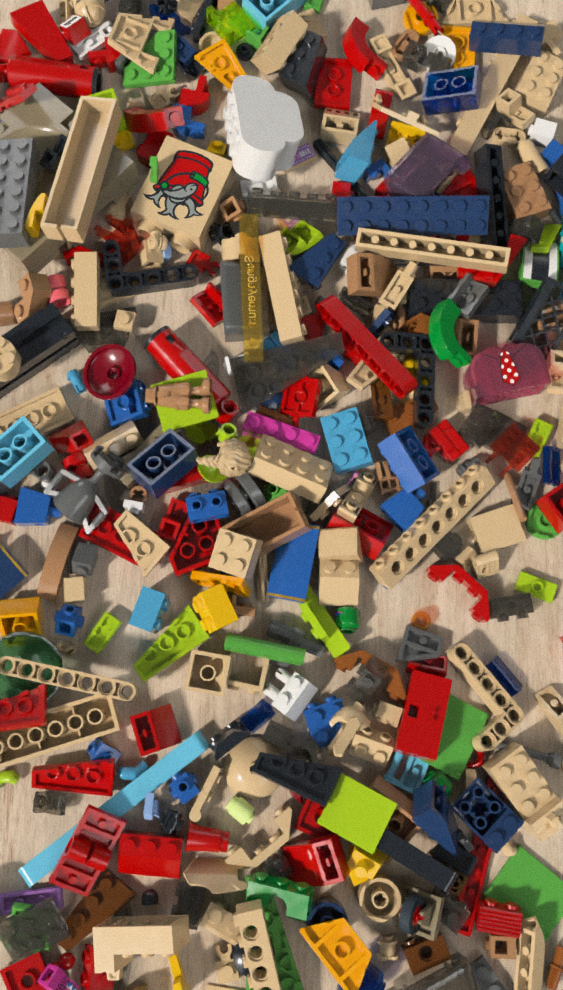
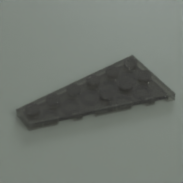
M338 332L230 359L242 414H246L346 352L342 333Z

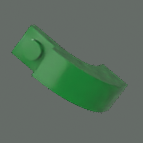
M448 298L437 303L431 313L428 327L429 338L438 358L441 361L448 359L458 369L470 364L472 358L456 340L454 324L462 311Z

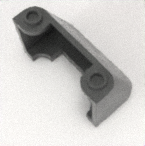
M219 261L225 342L264 340L269 337L270 333H273V323L269 322L267 276L264 265L253 264L252 266L247 265L251 263ZM249 277H253L254 281L257 279L256 282H248V280L253 281V279ZM250 296H253L252 302L248 300ZM249 320H256V321H250L251 324H256V325H250V324H249Z

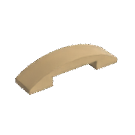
M385 33L369 39L368 43L371 51L388 64L382 76L395 96L402 102L416 95L417 91L410 78L406 79L395 57L392 55V46Z

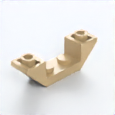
M362 470L336 514L354 523L378 482V478L372 473Z
M289 804L286 807L282 805L274 812L273 820L282 832L279 833L277 831L268 839L270 841L264 847L262 844L252 852V857L242 844L238 847L234 845L226 852L225 862L231 865L259 866L289 840L292 807Z

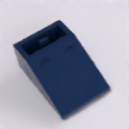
M478 777L450 806L472 832L496 854L525 823Z
M431 779L414 790L412 820L431 839L437 841L446 852L457 858L458 825L453 810L450 808L451 804L446 791Z

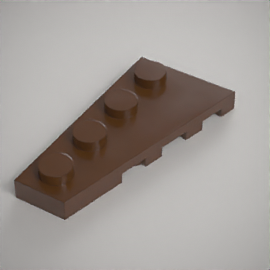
M106 868L95 881L88 896H84L53 935L52 939L68 952L93 931L94 926L109 919L136 897L137 893Z

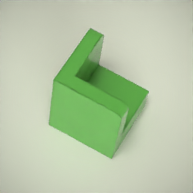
M265 26L263 31L256 28L252 32L247 30L245 33L246 43L250 44L253 50L257 51L268 35L270 27Z

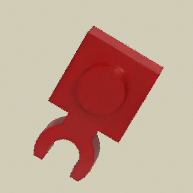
M195 248L186 262V265H195L201 274L205 270L208 271L211 277H216V272L212 271V268L220 269L218 262H210L211 256Z

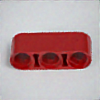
M376 89L375 97L376 94H380L382 97L381 105L390 109L393 92ZM372 107L368 126L376 120V129L378 130L376 139L383 140L388 114Z

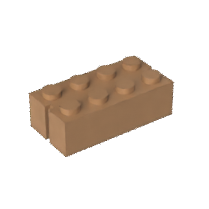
M290 491L221 527L263 540L259 557L312 530L306 515L302 513L303 509L297 495Z

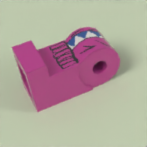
M51 964L47 965L37 981L46 990H78L80 988L64 974L61 968ZM53 972L49 980L46 982L47 976Z

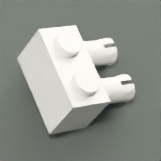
M280 667L278 670L282 674L276 671L275 677L286 685L280 691L272 683H268L266 686L270 691L264 688L263 693L273 700L271 705L295 722L316 694L318 688L297 672H294L292 675L284 667Z

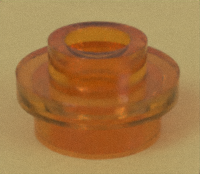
M418 611L413 614L411 624L415 628L426 630L431 624V619L426 612ZM419 617L423 618L424 623L422 625L418 624L417 619Z

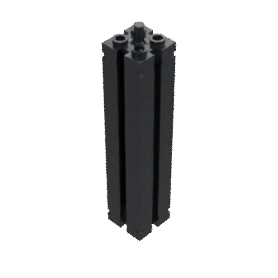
M53 302L47 305L45 309H41L2 335L19 352L22 363L17 376L9 381L0 382V399L69 353L71 349L81 345L74 331Z

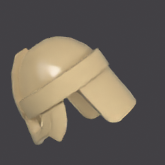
M72 0L75 14L84 18L88 28H96L102 24L106 17L105 0H81L80 2Z

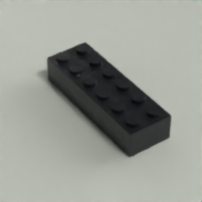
M414 278V281L407 290L409 295L407 320L419 313L431 316L437 303L448 299L450 293H453L458 286L460 279ZM499 280L494 288L489 287L490 291L470 319L479 320V323L516 324L522 316L521 280Z

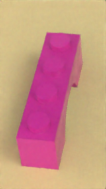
M248 411L242 427L244 435L261 439L262 435L266 434L302 451L309 452L314 456L321 438L319 435Z

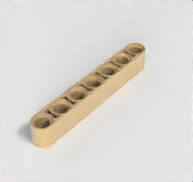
M11 656L0 658V673L3 675L123 701H132L139 693L138 687L132 682ZM8 660H11L13 664L10 671L5 669V663ZM30 664L33 671L27 676L24 670ZM47 669H51L53 672V676L49 680H46L44 677ZM67 673H71L73 676L70 684L64 682V676ZM87 677H90L93 681V685L89 689L84 686V680ZM108 681L113 685L110 693H106L103 689L104 684ZM128 685L133 689V694L129 698L125 697L123 693L124 688Z

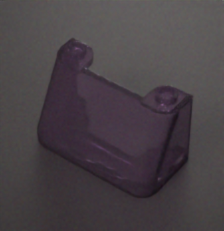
M425 134L388 171L385 176V185L390 196L435 195L434 189L454 168L457 173L465 174L472 167L470 158L435 135Z

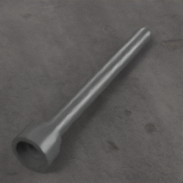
M483 737V738H482V744H486V745H487V741H486V739ZM502 741L496 748L504 749L510 743ZM523 747L531 758L545 761L551 768H560L562 753L553 751L547 754Z

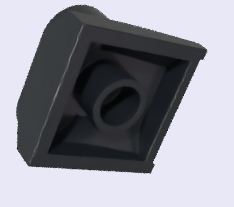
M241 720L239 722L232 721L225 727L227 729L225 733L221 735L218 732L209 739L211 742L209 747L213 751L216 761L250 735L249 730Z

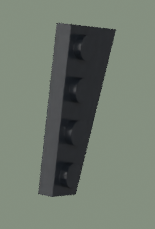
M260 752L251 771L327 808L344 769Z

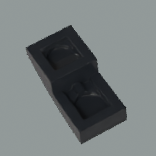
M61 133L53 150L48 147L46 148L39 165L51 173L58 168L67 136Z

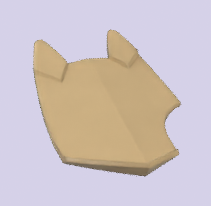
M195 857L187 866L183 875L190 886H202L207 888L212 894H220L247 889L248 883L238 880V870L250 867L227 864L225 859Z

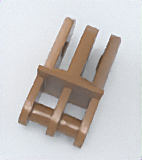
M387 460L382 461V471L380 462L375 461L378 477L377 484L379 485L381 496H384L385 493H389V495L392 492L399 493L400 485L398 478L392 471L390 476ZM390 482H395V486L391 487ZM387 483V488H383L382 484Z

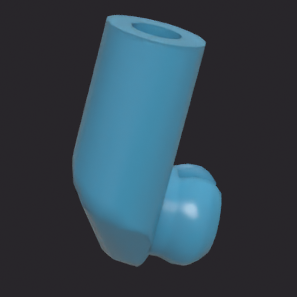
M142 760L135 767L122 766L118 770V775L124 780H135L149 767Z

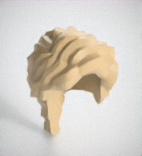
M236 438L217 443V446L220 447L218 455L196 458L199 465L205 464L207 467L219 468L220 474L227 477L242 476L249 470L252 462V456L246 443Z

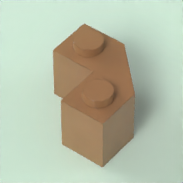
M28 272L18 281L23 297L14 306V314L18 324L41 309L46 308L47 298L51 299L52 294L47 274Z

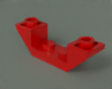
M431 565L425 570L428 573V578L435 583L443 582L451 573L453 575L452 579L459 585L463 584L467 588L466 591L473 598H478L469 609L472 613L471 617L478 623H486L490 620L488 591L459 565Z

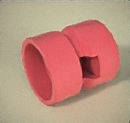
M61 274L48 276L52 290L51 299L47 298L48 305L53 302L57 309L70 305L71 295L66 288L65 277Z

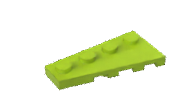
M187 605L183 612L176 617L172 624L138 659L133 667L145 683L211 637L207 631L203 630L199 619L191 607Z

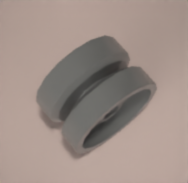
M247 472L242 476H235L238 486L230 479L220 484L223 491H225L228 501L241 516L252 511L249 502L255 508L267 503L263 494Z

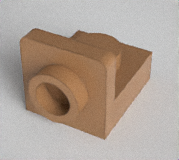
M233 594L232 598H229L236 615L255 617V608L252 607V604L240 603V606H236L237 594Z

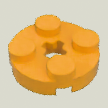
M422 1L429 11L436 16V20H438L436 8L432 5L430 7L426 5L425 1ZM409 4L403 15L405 29L415 30L419 36L432 33L423 24V21L417 20L419 15Z

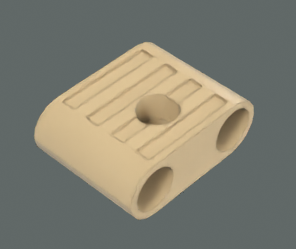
M496 550L472 558L475 579L479 580L499 573V556Z

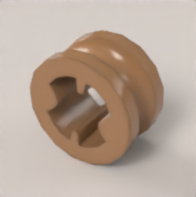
M135 486L130 490V498L132 501L144 503L148 498V493L142 486ZM136 491H138L139 493L141 491L144 492V494H142V499L134 498V496H136Z

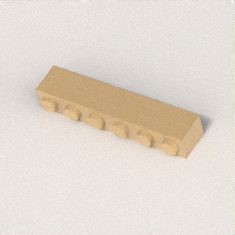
M280 230L258 236L280 342L284 347L305 342L307 329L305 323L302 324L301 317H304L301 305L298 306L297 302L300 296L298 289L294 288L293 282H296L295 273L290 270L292 259L290 253L287 254L286 250L289 247L287 237H283Z

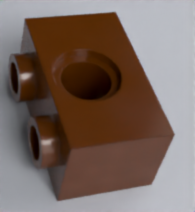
M440 930L438 931L436 941L424 937H411L404 941L405 944L401 945L413 976L452 959ZM423 946H430V951L427 954L420 953Z

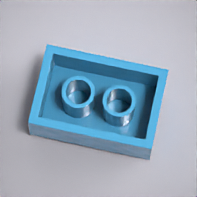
M357 407L320 418L337 475L340 476L375 465Z

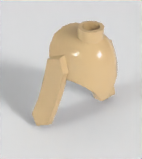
M358 701L353 705L342 707L328 722L331 727L337 722L342 724L327 747L329 757H342L356 732L370 727L371 721L363 713L366 709Z

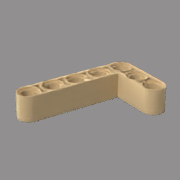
M459 643L448 650L447 657L495 715L473 737L472 745L478 752L490 751L500 744L523 721L524 713L467 644ZM456 650L461 652V658L457 655ZM470 665L473 666L474 673L470 671ZM483 681L487 683V689L484 688ZM496 696L500 699V705L496 702ZM509 712L513 714V721L509 717ZM496 724L500 727V733L496 731ZM483 737L487 741L486 747L482 744Z

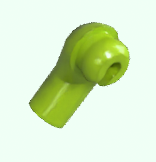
M14 770L0 771V786L3 783L9 782L12 785L16 784L19 781V775Z

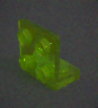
M235 1L220 11H216L212 5L206 8L207 23L221 39L225 38L229 47L246 36L247 30L253 31L256 28V25Z

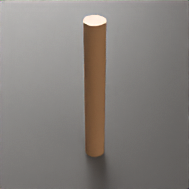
M505 473L504 479L520 522H524L527 520L512 475L511 473Z

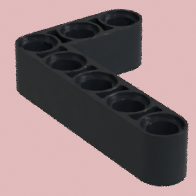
M109 239L102 245L107 285L114 297L190 288L199 283V271L193 264L124 273L122 254L118 243L115 240ZM111 249L116 250L114 253H108ZM114 266L118 267L115 271L110 270ZM190 273L195 274L193 278L186 277ZM170 276L177 277L173 281L168 280ZM151 279H158L156 283H150ZM134 281L140 282L136 286L131 285ZM115 284H121L119 288H112Z
M386 332L379 342L391 354L415 355L414 378L418 386L413 390L412 421L417 429H424L434 419L436 353L431 345L429 334ZM384 339H389L392 342V346L385 344ZM403 341H408L411 347H406ZM422 342H426L429 348H424ZM421 360H425L428 363V367H424L421 364ZM421 378L427 380V386L421 383ZM420 397L426 398L427 404L421 403ZM420 415H423V416L426 417V419H427V422H426V423H422V422L420 421V419H419V416H420Z

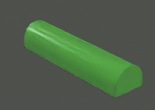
M231 633L226 634L224 643L226 651L298 666L303 665L306 652L304 648Z

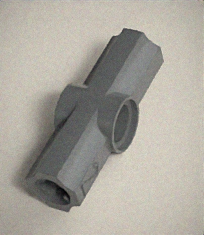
M275 620L271 621L266 636L285 643L284 645L304 648L307 653L321 658L326 646L321 639L316 640L308 632L294 626L289 627Z

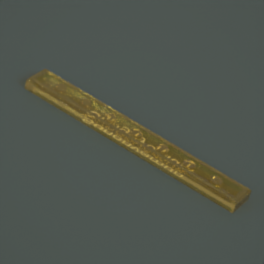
M239 214L244 362H263L258 214Z

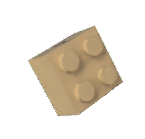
M220 528L208 567L243 579H252L263 540Z

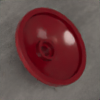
M107 344L99 347L89 356L84 366L83 381L86 389L90 394L101 400H113L121 397L130 389L134 382L136 362L130 351L121 345Z

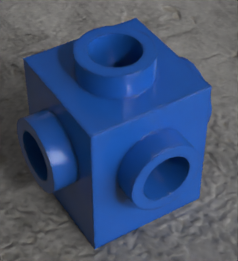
M63 603L60 611L57 610L54 616L55 633L74 638L78 628H82L84 624L83 608Z
M180 770L171 777L172 782L169 784L171 787L169 792L175 800L179 798L183 805L201 791L197 785L199 780L193 772L189 773L186 770L182 773ZM181 783H185L187 788H183Z

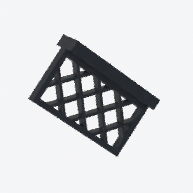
M546 276L506 341L507 344L519 350L523 340L531 337L533 347L522 348L520 351L543 364L546 363L550 350H556L563 338V325H559L557 315L563 314V311L556 313L554 302L563 300V297L555 300L552 297V291L555 286L561 289L563 296V285L555 279ZM551 304L553 314L543 317V306ZM554 317L556 327L546 329L544 319ZM541 320L543 330L533 333V323ZM556 330L558 335L556 340L549 342L547 332ZM544 333L546 343L536 346L534 336ZM546 346L548 353L542 359L538 356L537 348Z

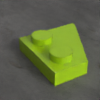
M526 223L525 231L529 251L548 253L557 234L560 232L561 224Z

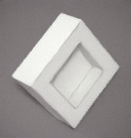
M124 499L123 508L129 510L133 515L145 512L146 506L143 502Z

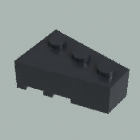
M308 30L295 52L288 59L285 67L278 74L286 88L310 99H313L314 87L318 83V74L320 69L322 70L328 50L321 35Z

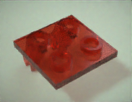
M107 214L105 216V219L109 220L107 224L114 227L115 230L110 232L99 225H96L93 229L97 230L95 234L105 241L112 239L118 243L124 267L144 248L130 217H126L121 221ZM115 249L110 250L111 253L116 251Z
M513 422L489 446L494 453L485 463L488 464L499 454L509 465L498 476L502 477L511 468L518 473L541 448Z

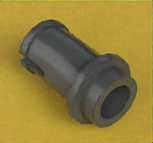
M474 456L467 462L458 464L455 469L458 476L460 477L473 463L481 465L479 459Z

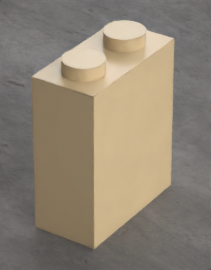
M513 504L466 520L478 555L494 550L498 551L527 540L526 529L524 526H521Z

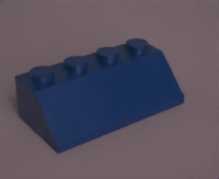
M473 20L469 35V51L540 57L546 25Z

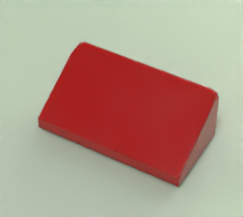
M440 655L435 659L407 661L405 672L411 673L414 669L445 678L448 657Z

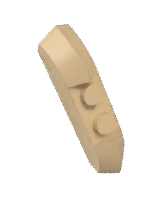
M536 916L522 920L520 938H518L514 990H542L545 941Z

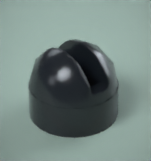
M154 889L144 891L142 894V905L158 904V894Z

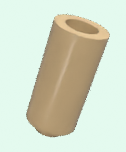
M522 139L517 143L515 151L522 162L530 161L538 179L544 176L550 170V167L532 140Z

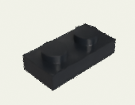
M439 843L432 854L467 877H470L479 859L459 846L458 857L455 858L449 852H446Z

